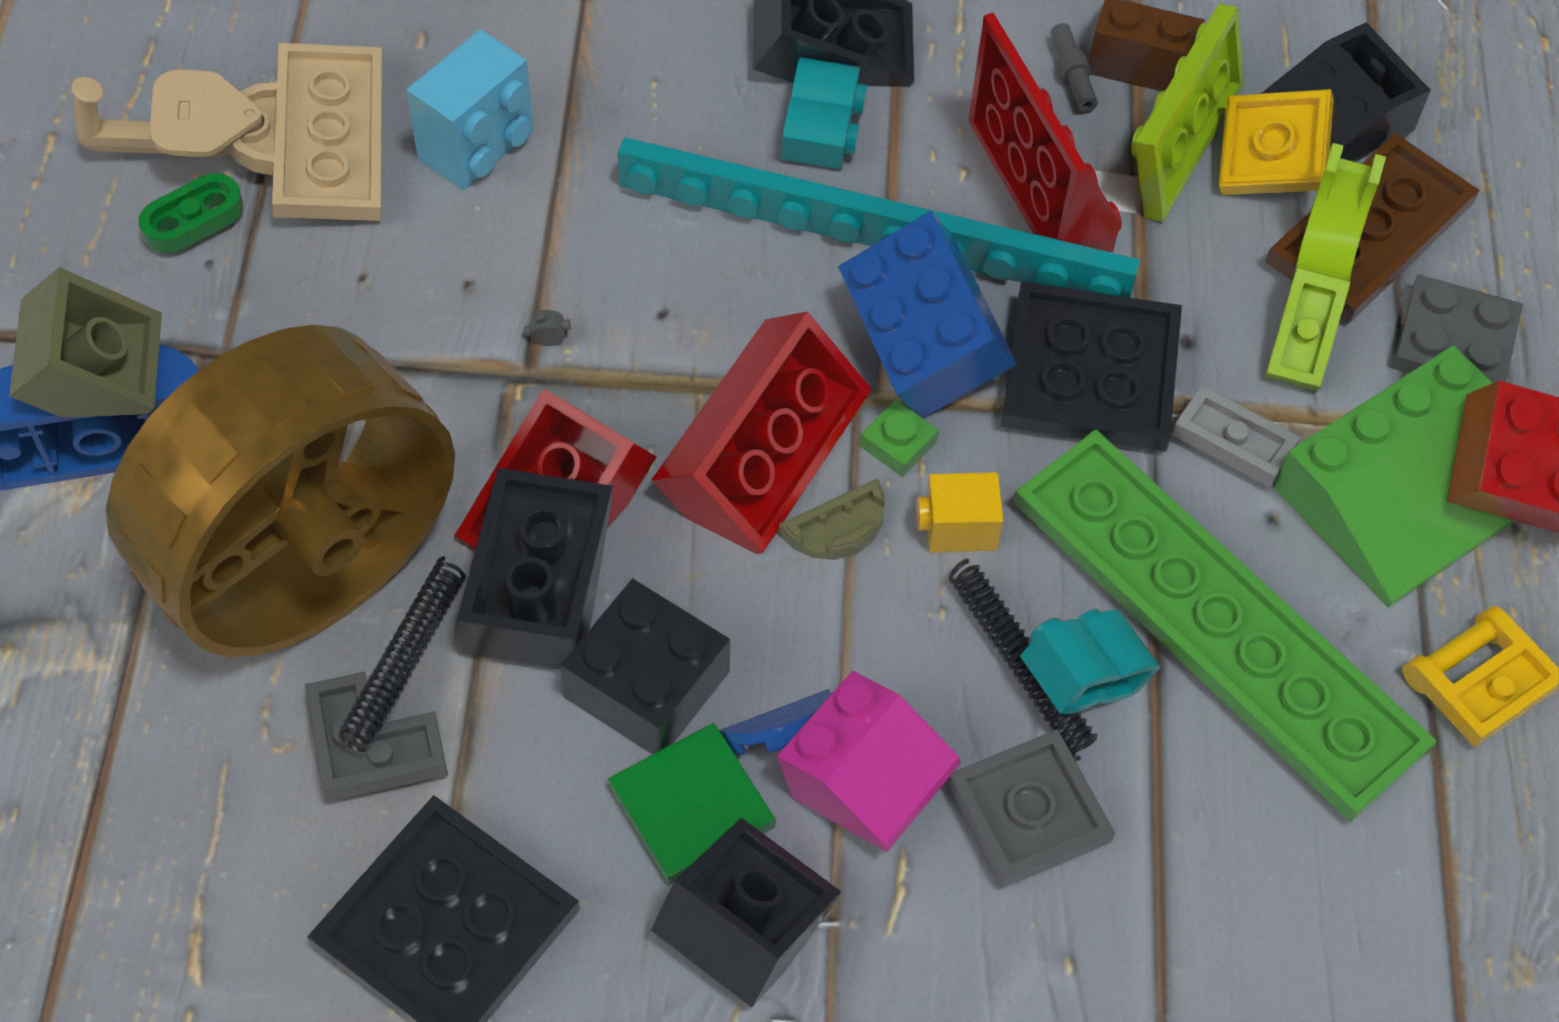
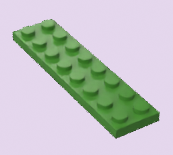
M1096 429L1015 490L1013 503L1350 823L1429 754L1437 743L1433 736Z

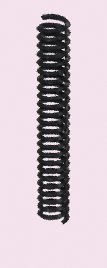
M445 556L437 559L424 585H422L421 591L418 592L417 598L414 599L397 632L394 633L393 639L390 640L389 646L386 647L385 653L382 654L381 660L378 661L377 667L374 668L373 674L370 675L364 689L360 692V696L357 697L356 703L353 704L352 710L349 711L347 718L339 729V736L343 743L354 751L365 752V748L351 743L345 737L344 732L352 740L362 745L374 743V737L378 736V730L383 727L382 722L387 720V715L392 711L391 707L395 706V700L399 699V693L403 692V686L407 685V679L411 678V672L415 670V665L419 663V658L423 656V651L427 649V644L431 642V637L435 635V630L439 628V623L443 621V616L447 614V609L450 608L451 602L455 599L454 596L458 594V589L462 587V583L466 580L465 573L460 567L452 563L443 562L445 561ZM441 567H450L456 570L461 577L459 578L454 572L442 569ZM349 728H353L357 733H359L362 736L369 737V740H364L357 737L350 731Z
M968 558L960 561L951 570L948 578L949 582L954 584L955 590L959 591L958 594L963 598L964 604L968 605L969 611L973 612V617L978 619V624L983 626V632L988 634V639L993 641V646L998 648V653L1004 655L1003 661L1008 663L1009 669L1014 670L1013 675L1019 677L1018 682L1024 685V691L1029 692V698L1034 699V706L1039 707V713L1044 714V720L1050 722L1049 727L1054 730L1058 729L1073 758L1081 760V756L1076 755V752L1092 745L1097 740L1098 734L1091 733L1093 726H1085L1087 719L1080 718L1082 711L1073 714L1059 713L1020 657L1030 644L1029 637L1024 636L1025 630L1019 629L1020 622H1014L1015 615L1009 614L1010 608L1004 607L1005 601L999 600L1000 594L994 593L995 587L989 586V579H984L985 572H979L980 565L974 564L965 568L954 579L955 573L969 563ZM1072 735L1068 740H1065L1067 736ZM1077 743L1074 747H1070L1071 744Z

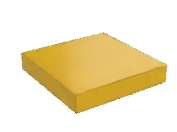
M1331 89L1227 96L1219 177L1221 194L1317 191L1330 152L1334 102Z

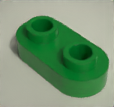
M212 173L203 175L152 201L144 207L139 215V227L145 243L157 252L173 253L232 224L240 217L244 207L239 186L230 176Z

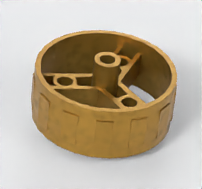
M314 324L280 329L249 340L212 360L178 386L149 416L128 445L112 478L106 504L108 535L118 554L132 569V572H130L172 624L181 629L191 641L205 651L227 657L256 656L283 649L320 633L352 613L378 592L407 563L430 532L444 507L454 475L455 450L450 432L438 419L437 414L423 401V397L379 351L372 349L361 337L340 327ZM366 420L363 431L345 462L339 461L348 425Z

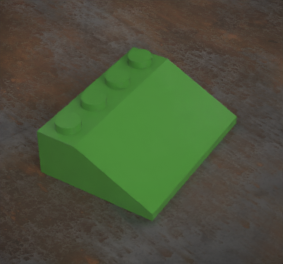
M1454 345L1290 449L1274 484V488L1388 608L1515 522L1514 520L1447 502L1466 395L1492 383Z

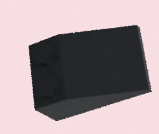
M754 0L753 69L794 83L798 61L802 57L860 67L858 83L867 84L868 86L910 87L915 81L912 3L906 0Z
M498 468L456 620L463 654L561 670L560 665L590 630L613 496V486Z

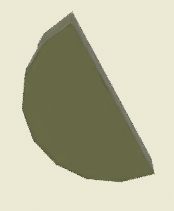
M874 479L780 523L779 535L794 550L812 558L836 560L859 553L874 541L883 525L885 494L879 479Z

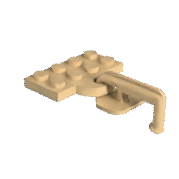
M278 43L277 82L258 83L241 91L237 90L222 76L213 71L171 70L160 75L154 82L150 121L99 119L97 103L104 95L101 84L93 78L84 76L76 78L71 84L77 138L79 143L89 150L155 153L187 157L231 155L237 163L253 172L273 175V217L381 221L382 47Z

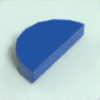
M829 689L719 731L733 753L738 755H744L746 748L764 742L768 752L781 750L827 700L831 692Z

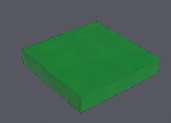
M714 722L608 778L609 789L668 886L673 884L684 871L741 817L763 834L775 828L776 818Z

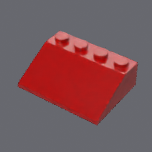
M994 12L985 14L983 16L969 111V124L1033 234L1113 253L1118 232L1122 227L1121 216L1117 206L1112 201H1107L1098 186V179L1094 168L1090 163H1084L1075 148V141L1068 126L1060 123L1053 111L1052 101L1048 92L1044 88H1039Z

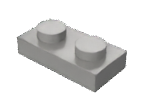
M1203 385L1200 386L1175 423L1172 436L1269 488L1276 481L1288 451L1297 446L1300 440V436Z

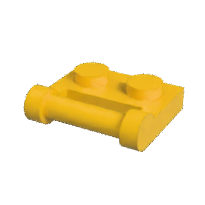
M1490 606L1478 614L1473 626L1427 657L1418 655L1403 665L1402 668L1403 676L1409 686L1416 692L1425 694L1474 748L1559 690V668L1504 610L1497 606ZM1489 642L1498 644L1503 649L1454 684L1444 674Z

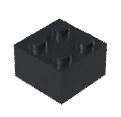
M632 578L560 665L564 698L647 752L654 754L677 740L730 672V638Z

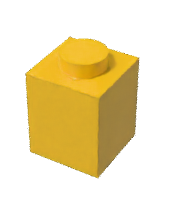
M998 472L929 474L926 496L917 497L916 499L918 531H927L929 553L997 551L1003 526Z

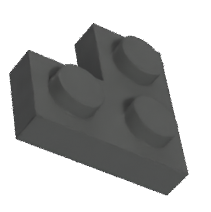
M365 671L305 684L322 789L326 802L448 776L435 711L384 722L382 729L378 730V736L374 737V743L370 745L357 743L344 732L345 737L351 743L365 748V752H357L343 743L339 736V729L347 718L349 711L352 710L353 704L356 703L357 697L360 696L361 690L364 689L366 682H368ZM349 728L350 731L357 737L364 740H369V737L362 736L359 733H357L353 728Z

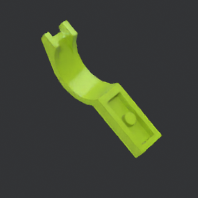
M1335 143L1331 146L1311 209L1293 280L1265 373L1267 378L1317 392L1321 388L1351 283L1352 267L1362 230L1386 160L1385 156L1375 154L1371 166L1341 159L1343 145Z

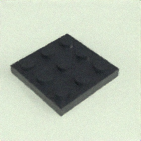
M1021 281L1011 345V353L1017 365L1008 369L1000 427L1084 439L1096 429L1112 444L1166 452L1171 435L1182 305Z
M433 795L311 931L307 938L314 949L409 1022H487L579 912L580 906L579 900Z

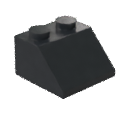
M741 817L674 881L651 931L752 1008L785 973L842 891Z

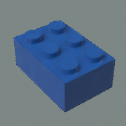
M932 210L838 266L896 395L920 417H927L1017 365L955 237Z

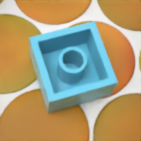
M481 29L406 89L418 159L461 190L467 188L478 177L487 175L500 158L513 147L522 145L534 130L527 60Z

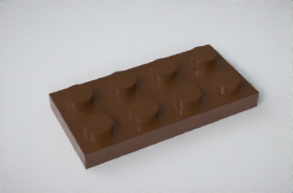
M1396 133L1362 163L1371 166L1375 154L1386 157L1380 181L1362 230L1352 267L1351 283L1341 317L1348 322L1353 321L1471 207L1480 191ZM1311 211L1269 249L1265 261L1291 281L1293 280L1300 247Z

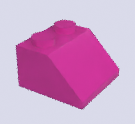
M853 670L777 755L792 799L886 852L889 851L961 764L959 756L901 695Z

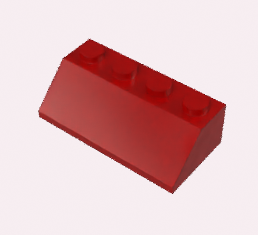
M808 311L765 319L651 481L686 519L755 554L763 553L779 530V524L785 521L872 388Z

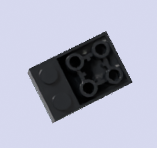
M1366 22L1325 41L1260 94L1331 89L1334 102L1330 149L1333 143L1343 145L1340 158L1353 161L1378 149L1395 133L1403 137L1415 131L1431 89Z

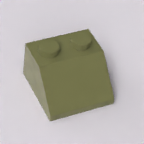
M58 267L21 299L9 397L62 418L148 414L154 409L162 313Z

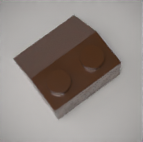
M1105 0L1095 30L1089 58L1091 75L1156 91H1166L1174 77L1179 59L1182 56L1188 55L1195 43L1197 31L1200 25L1205 23V19L1128 0Z

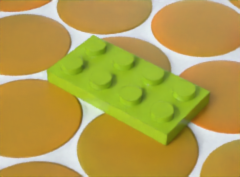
M1219 3L1208 22L1200 25L1195 43L1188 55L1182 56L1179 59L1174 77L1166 91L1162 90L1159 92L1154 103L1153 112L1144 126L1140 125L1134 133L1131 152L1133 157L1137 159L1139 175L1136 190L1142 197L1144 218L1164 222L1225 119L1227 96L1239 95L1245 85L1239 9L1237 6Z

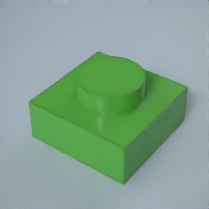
M895 399L860 434L859 446L903 477L937 443L939 429Z

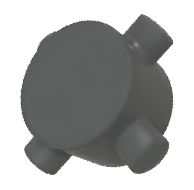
M554 310L535 312L531 317V325L524 326L525 336H531L532 341L541 346H555L561 343L564 338V331L571 330L570 320H564L563 315Z

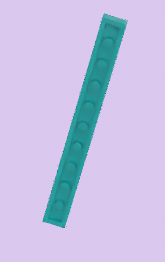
M626 137L623 138L618 151L619 186L632 189L641 194H654L679 200L691 206H704L729 212L741 218H754L783 225L791 230L813 232L833 237L841 242H854L872 246L930 211V209ZM932 210L955 237L971 271L988 274L993 278L1002 280L1009 279L1017 282L1022 281L1131 297L1140 259Z

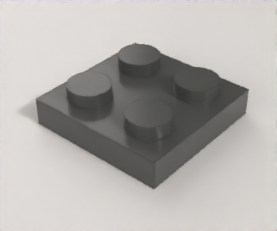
M1417 274L1411 288L1392 369L1410 373L1454 345L1492 383L1498 380L1506 382L1523 303Z
M1058 729L958 769L947 780V785L1001 888L1111 843L1115 835L1114 829Z

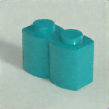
M799 58L783 130L781 160L842 170L845 154L855 155L860 124L851 122L853 114L863 115L868 87L867 84L858 83L860 67Z
M1091 609L1076 619L1060 621L1059 618L1049 619L1032 631L1029 636L1031 643L1020 655L1061 714H1073L1098 703L1109 704L1128 698L1138 693L1161 667L1123 614L1118 610L1100 612L1098 609Z

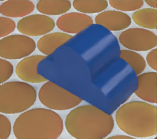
M159 345L155 405L151 412L135 415L69 418L59 417L9 397L13 365L1 368L0 491L115 473L128 445L143 424L178 386L198 372L196 365L182 352L168 346Z

